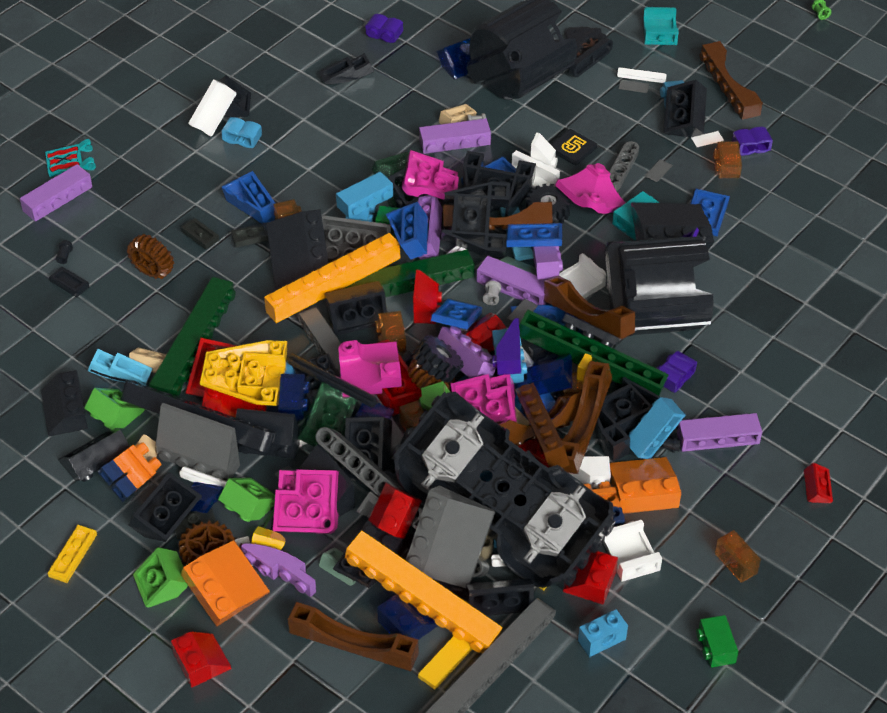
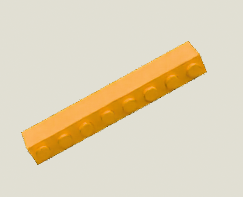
M388 233L264 297L266 313L275 323H278L324 299V293L341 290L399 260V242Z
M362 530L347 547L345 559H347L350 565L360 568L366 576L379 581L386 590L393 591L399 595L402 601L415 606L422 615H428L438 626L451 631L455 638L469 642L470 647L474 651L483 654L500 636L503 627Z

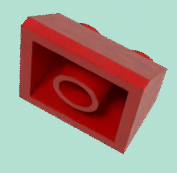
M416 270L413 295L414 323L436 324V322L431 321L432 314L441 306L438 303H442V292H439V284L422 271Z
M489 313L472 324L468 330L464 329L461 333L470 337L474 344L488 349L490 353L494 350L492 331L507 328L496 314Z
M386 483L368 521L395 537L405 538L422 500Z
M597 551L595 554L590 553L588 564L583 570L578 569L577 578L570 587L566 585L563 592L604 605L617 572L618 557Z
M188 632L171 640L173 654L191 688L232 669L213 634Z

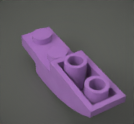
M244 543L241 546L242 552L250 564L254 565L263 576H268L273 580L280 576L285 582L289 581L300 593H305L309 597L316 593L315 580L306 574L305 563L298 558L264 545Z

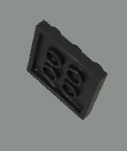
M565 314L562 320L566 323L565 327L576 332L580 329L584 331L583 335L593 340L597 337L601 339L600 343L612 348L613 345L617 347L620 339L568 314Z

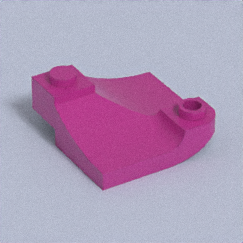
M410 150L402 189L410 196L419 197L421 194H428L444 200L445 192L458 189V172L444 168V161Z
M600 163L587 165L581 172L557 180L555 185L578 206L592 208L601 214L613 213L626 203L614 188L610 179L611 173Z
M354 340L345 341L339 345L341 379L370 394H381L382 388L402 387L397 342L365 345Z
M486 374L451 383L452 392H457L463 399L494 422L498 420L517 422L515 411L516 395L514 382L510 374L493 378Z
M279 470L278 490L275 491L273 531L316 534L333 533L338 526L337 492L339 472L332 470ZM327 520H330L331 525L329 527L325 526V522Z

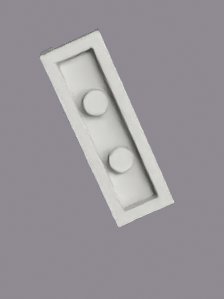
M213 79L188 124L212 136L236 96V92L224 83Z
M517 150L512 154V165L517 168L519 160L536 163L535 179L532 188L535 189L537 185L542 187V184L547 186L554 184V187H556L557 180L560 178L559 170Z

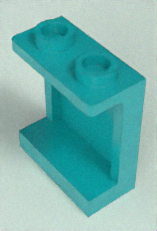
M644 8L643 27L645 45H677L679 30L676 26V8Z
M644 191L613 212L612 224L635 241L636 235L631 203H659Z

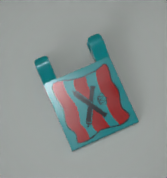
M85 139L76 145L46 151L49 177L60 175L76 164L85 170H94L96 168L94 159L89 157L82 162L81 151L90 152L93 150L90 139Z

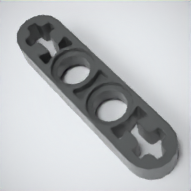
M630 141L624 144L609 171L611 173V182L616 191L621 188L639 154V145L636 142ZM628 159L629 162H623L621 160ZM622 170L623 173H617L615 171Z

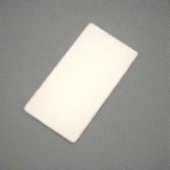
M718 131L691 137L696 147L724 141Z

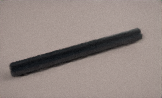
M293 353L287 357L288 363L293 367L373 408L378 403L376 396Z

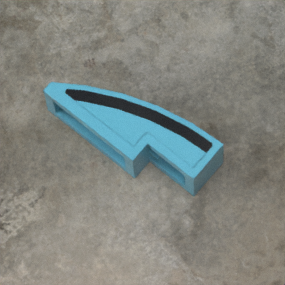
M97 349L88 371L111 380L121 382L131 380L145 385L153 368L117 353L116 356Z

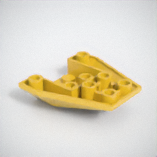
M266 340L206 352L200 385L256 405H278L281 402L286 374L287 341Z

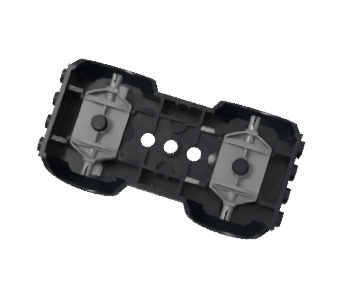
M444 392L441 396L438 395L431 404L432 408L421 415L419 418L420 423L416 428L412 427L408 431L407 439L404 443H399L393 451L396 477L403 490L422 500L420 504L422 507L425 505L429 490L442 486L495 510L487 535L497 541V550L504 564L519 578H530L535 587L545 588L557 585L562 590L566 585L570 587L577 578L578 569L583 570L588 564L590 553L593 552L595 554L602 544L603 536L608 537L612 532L615 523L613 503L594 493L559 465L548 468L509 440L510 430L500 426L484 415L457 392ZM483 471H490L493 477L490 481L484 482L481 480L480 474ZM500 483H506L509 485V490L507 492H500L497 486ZM517 495H523L527 502L523 506H517L514 503V498Z

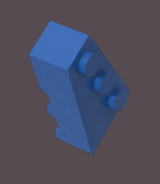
M253 171L222 186L226 201L260 223H268L280 218L276 203Z
M415 202L386 213L400 246L410 260L427 254L428 216L420 204Z

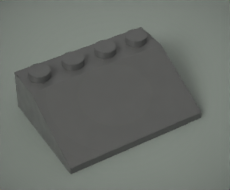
M322 215L329 263L388 233L392 236L394 235V230L390 224Z
M162 403L156 439L158 458L165 462L169 461L177 464L180 467H189L225 481L232 478L240 466L235 428Z
M442 486L430 489L406 561L432 579L466 588V584L471 583L495 510Z

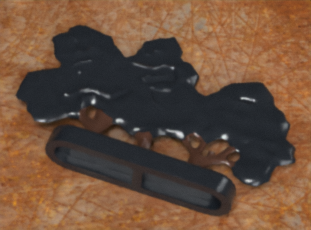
M586 26L578 28L569 27L567 29L566 37L568 39L576 38V55L579 56L574 60V65L569 68L570 75L579 77L611 52L613 41L601 32V28ZM587 39L591 40L590 44H587ZM590 47V48H589L587 51H585L583 54L580 53V50H581L582 48Z

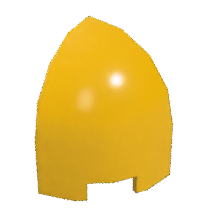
M258 526L253 533L251 544L282 550L285 538L275 531Z

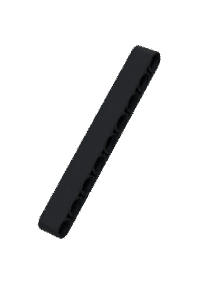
M125 380L120 398L122 401L160 414L162 403L234 427L237 443L262 452L270 453L276 434L274 431L144 384Z

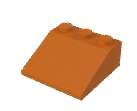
M667 457L610 463L612 487H616L623 514L679 508L681 490L677 476Z
M234 540L200 556L184 566L181 572V576L216 627L270 592Z

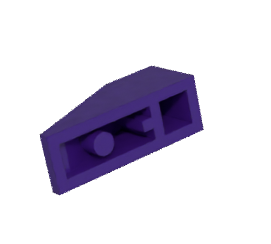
M519 318L513 320L496 347V355H493V367H497L498 375L521 374Z

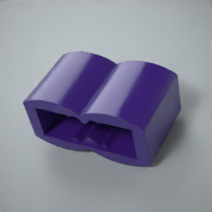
M374 14L365 25L366 35L375 39L381 38L389 43H395L403 32V22L396 18H387L381 14Z
M755 127L750 130L740 129L733 132L732 143L737 153L741 156L765 153L772 148L773 140L765 127Z
M679 351L670 354L666 362L657 367L658 370L669 374L664 387L674 393L677 392L695 373L697 361Z

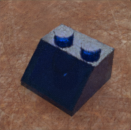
M470 38L436 51L442 67L454 80L468 75L466 65L471 59L469 50Z
M568 354L534 362L527 367V384L534 383L539 395L572 388L571 355Z
M281 374L278 411L279 413L295 414L296 421L304 419V411H308V399H305V393H309V382H306L305 374Z
M399 595L392 596L377 607L378 622L390 634L398 633L419 640L438 626L428 615H422L415 606L402 601Z

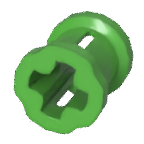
M815 0L813 2L812 9L817 12L819 19L824 20L831 15V9L826 6L824 0Z

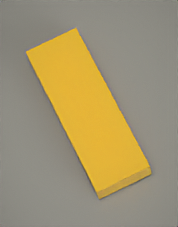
M77 525L48 571V576L68 583L96 538V530Z
M453 636L419 672L418 678L436 690L473 650L470 647V643Z

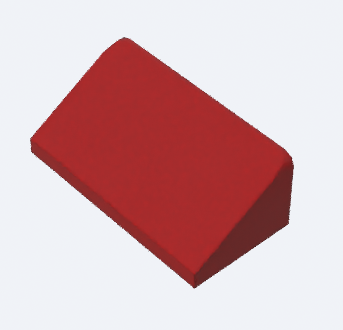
M813 462L804 470L807 501L812 503H832L833 497L829 469Z

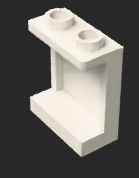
M583 253L579 255L578 263L559 273V276L571 281L584 299L606 285L605 271Z
M642 520L630 521L617 527L614 526L608 537L603 536V545L607 553L618 557L617 574L621 582L654 573L661 569L662 557L659 552L654 553L643 531L644 523Z

